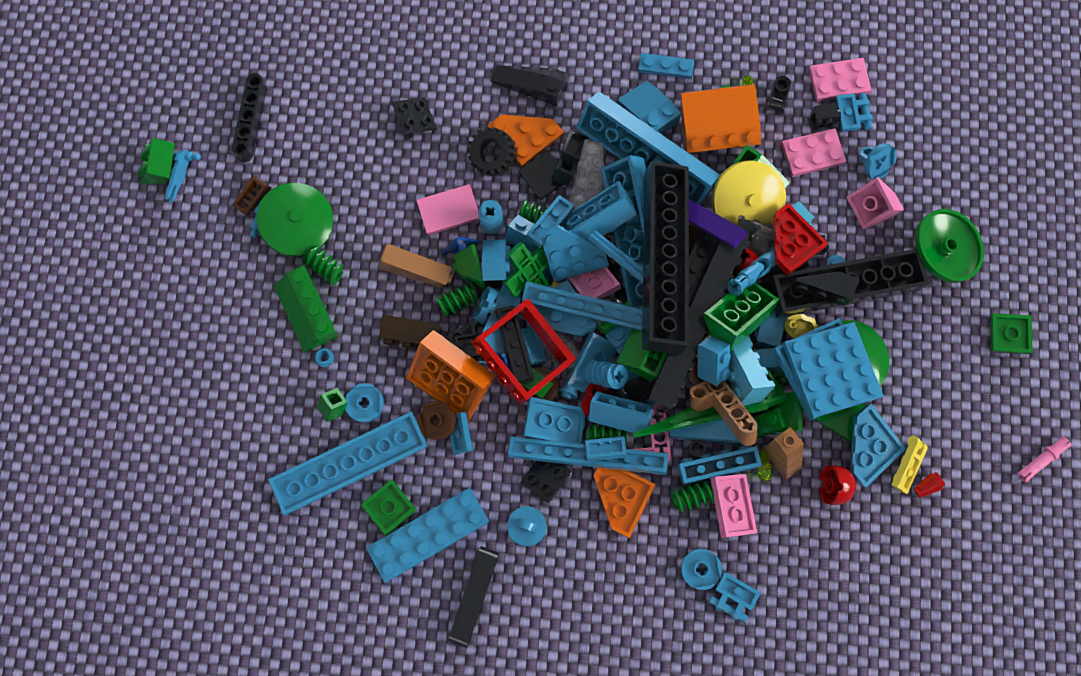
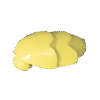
M804 314L791 315L784 322L786 333L794 339L819 327L814 318Z

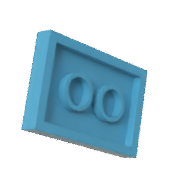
M530 397L523 436L539 440L581 444L585 414L582 411V407Z

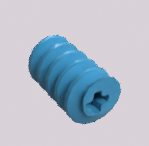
M493 200L483 202L478 211L481 228L487 234H496L502 229L504 224L502 208L499 203Z
M591 360L585 369L586 378L591 384L620 389L628 381V370L624 365Z

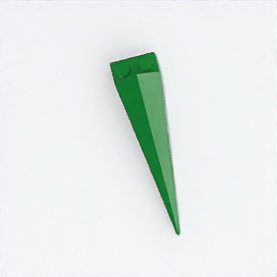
M767 369L768 375L766 377L768 381H773L775 387L760 403L744 406L749 413L768 410L770 406L787 401L788 396L769 369ZM714 406L703 411H695L690 407L665 420L634 432L632 438L721 420L722 417Z

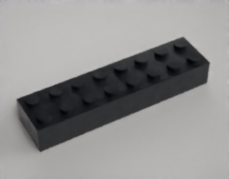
M917 248L794 271L789 275L786 273L773 275L767 281L769 292L779 298V302L774 310L776 318L844 306L835 304L833 300L827 298H817L809 292L797 291L796 288L790 285L798 277L842 272L857 277L858 281L853 300L846 305L917 292L929 285Z

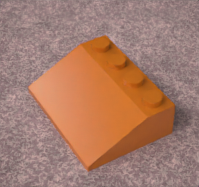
M755 84L680 93L683 148L686 152L692 153L761 144V126Z
M433 330L420 342L406 379L436 401L450 404L455 414L466 412L467 421L469 422L490 389L496 375Z

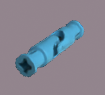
M774 246L768 253H764L751 263L749 267L738 273L735 279L727 282L728 291L731 294L739 296L744 288H749L756 282L757 278L763 277L776 266L774 262Z

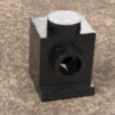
M836 103L814 106L810 113L814 131L818 130L819 126L830 127L836 121L841 120V112L837 109Z

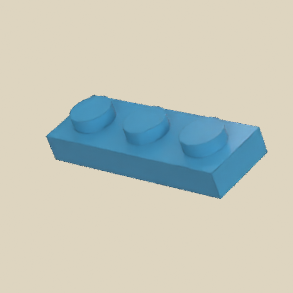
M641 53L638 73L692 79L694 60Z
M559 195L527 232L525 238L539 248H542L543 244L539 230L557 224L561 225L575 205Z

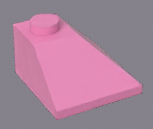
M879 177L846 197L863 229L888 220L904 210L896 194Z

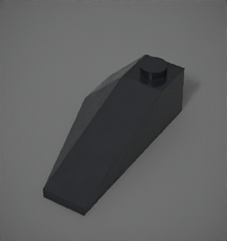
M497 65L490 82L557 107L571 74L555 68Z

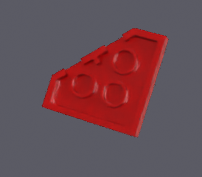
M789 203L773 215L774 262L787 275L791 274L829 244Z

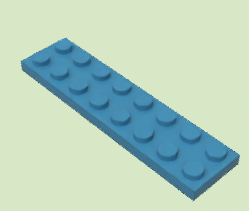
M411 411L268 480L281 511L286 516L428 448V445Z

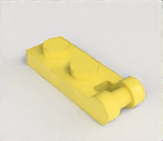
M914 435L910 436L907 440L909 446L901 459V464L891 484L894 488L905 494H908L928 448L923 441Z

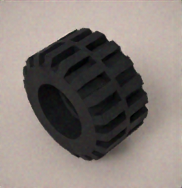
M486 127L484 131L482 129L478 130L479 134H474L472 136L474 140H469L468 143L471 145L470 148H467V153H470L468 160L472 162L471 165L477 171L490 176L504 175L503 172L510 171L509 167H513L515 164L513 160L517 159V155H515L517 148L514 146L515 142L511 139V136L494 127L492 129ZM491 142H498L501 147L500 156L496 161L488 163L484 157V150Z

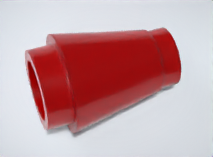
M937 472L930 473L913 490L921 499L943 490L942 487L945 486V482Z

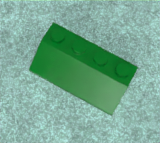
M303 265L286 273L274 288L303 352L306 353L339 337L307 268Z
M754 283L749 288H744L739 296L729 292L707 310L703 316L711 336L730 344V351H732L772 316L779 298L757 283Z

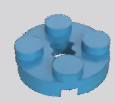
M491 286L484 290L480 297L479 305L475 307L472 316L473 320L482 325L485 324L488 313L492 314L496 308L497 303L494 301L499 296L500 290Z
M358 384L345 397L348 402L345 409L352 419L360 423H368L378 419L384 408L383 395L371 384ZM363 398H366L369 402L366 408L359 405V402H363Z
M696 549L689 552L683 558L681 574L684 581L690 587L697 590H707L714 587L719 581L722 574V565L719 558L706 549ZM700 563L703 567L707 568V571H704V575L696 572V568H698Z

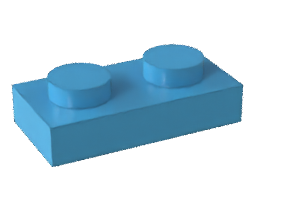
M466 412L455 414V431L450 434L453 455L473 451Z

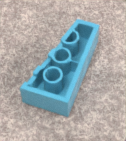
M749 336L730 351V375L727 379L731 384L733 393L743 406L760 403L775 387L773 381H768L766 377L768 375L766 368L760 366V357L757 352H753V343Z

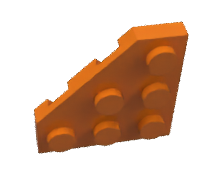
M501 114L487 125L491 129L492 127L497 128L511 136V139L515 142L514 146L517 148V152H515V155H517L516 161L521 167L525 166L564 136V131L553 119Z
M597 467L593 477L611 530L630 539L656 484L630 471Z

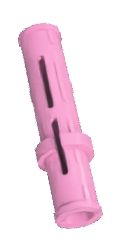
M1064 436L1060 437L1053 445L1044 448V452L1021 471L1017 472V475L1021 476L1020 479L1027 483L1028 480L1050 462L1058 460L1059 455L1072 446L1071 442L1067 444L1069 440Z

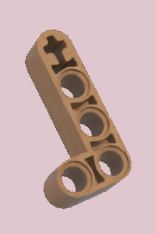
M704 381L690 389V406L693 410L703 411L714 406L741 444L750 446L756 443L757 423L725 381L718 386Z

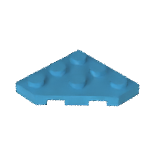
M558 224L539 230L554 282L609 266L606 253L588 241L587 238L577 233H571Z
M568 279L554 287L576 293ZM533 304L556 333L583 337L597 328L595 322L590 317Z
M866 404L853 416L850 472L860 486L866 488L906 450L905 446L872 404Z

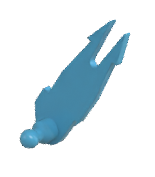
M185 149L173 153V159L176 162L171 173L169 185L166 188L165 199H169L168 203H172L176 198V194L186 175L189 161L193 159L200 160L201 155L199 153L193 154Z

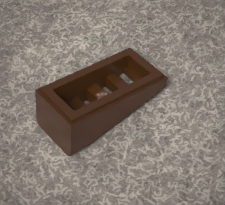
M253 175L232 206L245 216H248L272 187L259 177ZM257 184L261 187L260 190L255 187ZM252 190L257 193L256 196L251 193ZM246 196H249L252 201L247 200ZM243 201L248 205V207L245 208L240 203Z

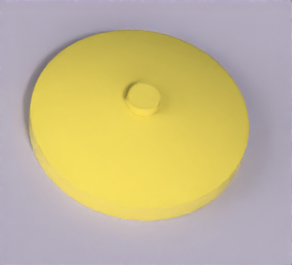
M742 161L730 166L718 178L712 193L713 212L735 225H738L739 215H743L746 220H759L763 224L773 225V215L785 206L786 190L782 178L772 167L758 161Z

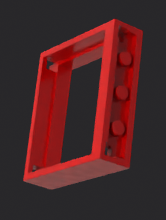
M529 298L471 342L477 350L476 353L485 360L486 366L491 371H494L498 376L500 384L506 386L510 391L511 397L515 398L520 405L576 360L575 356ZM519 312L560 363L556 369L528 392H526L485 340Z

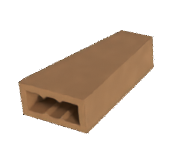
M388 243L382 251L376 268L440 288L450 284L453 276L450 273L452 267Z
M791 427L761 449L785 480L802 469L804 443Z

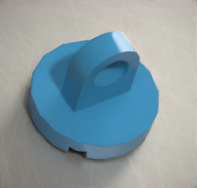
M887 143L879 144L876 147H864L859 151V159L864 163V173L872 179L885 177L890 172L889 168L891 165L894 166L897 158L896 149Z
M528 506L516 509L509 517L507 524L511 539L520 546L527 547L540 542L546 533L547 527L543 514L536 508Z

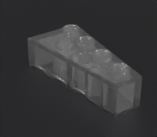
M584 140L570 202L575 205L574 209L604 191L601 168L604 167L603 143Z

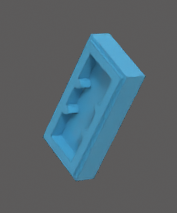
M532 327L522 328L521 332L530 365L545 364L547 358L539 336Z
M625 436L585 440L587 461L627 457Z

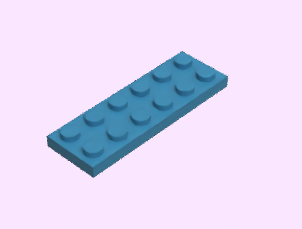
M468 488L366 547L383 581L387 583L490 523L473 491L471 488Z

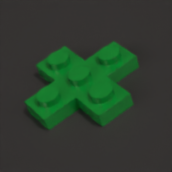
M519 242L506 254L515 270L502 283L512 297H517L524 290L527 281L550 287L542 274V271L549 266L543 246L542 248L538 247L530 254L524 243Z

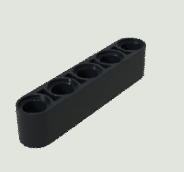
M252 73L247 76L232 143V152L243 163L249 162L253 157L267 86L258 73ZM246 149L244 153L239 154L241 150Z
M480 546L448 642L468 648L500 552Z

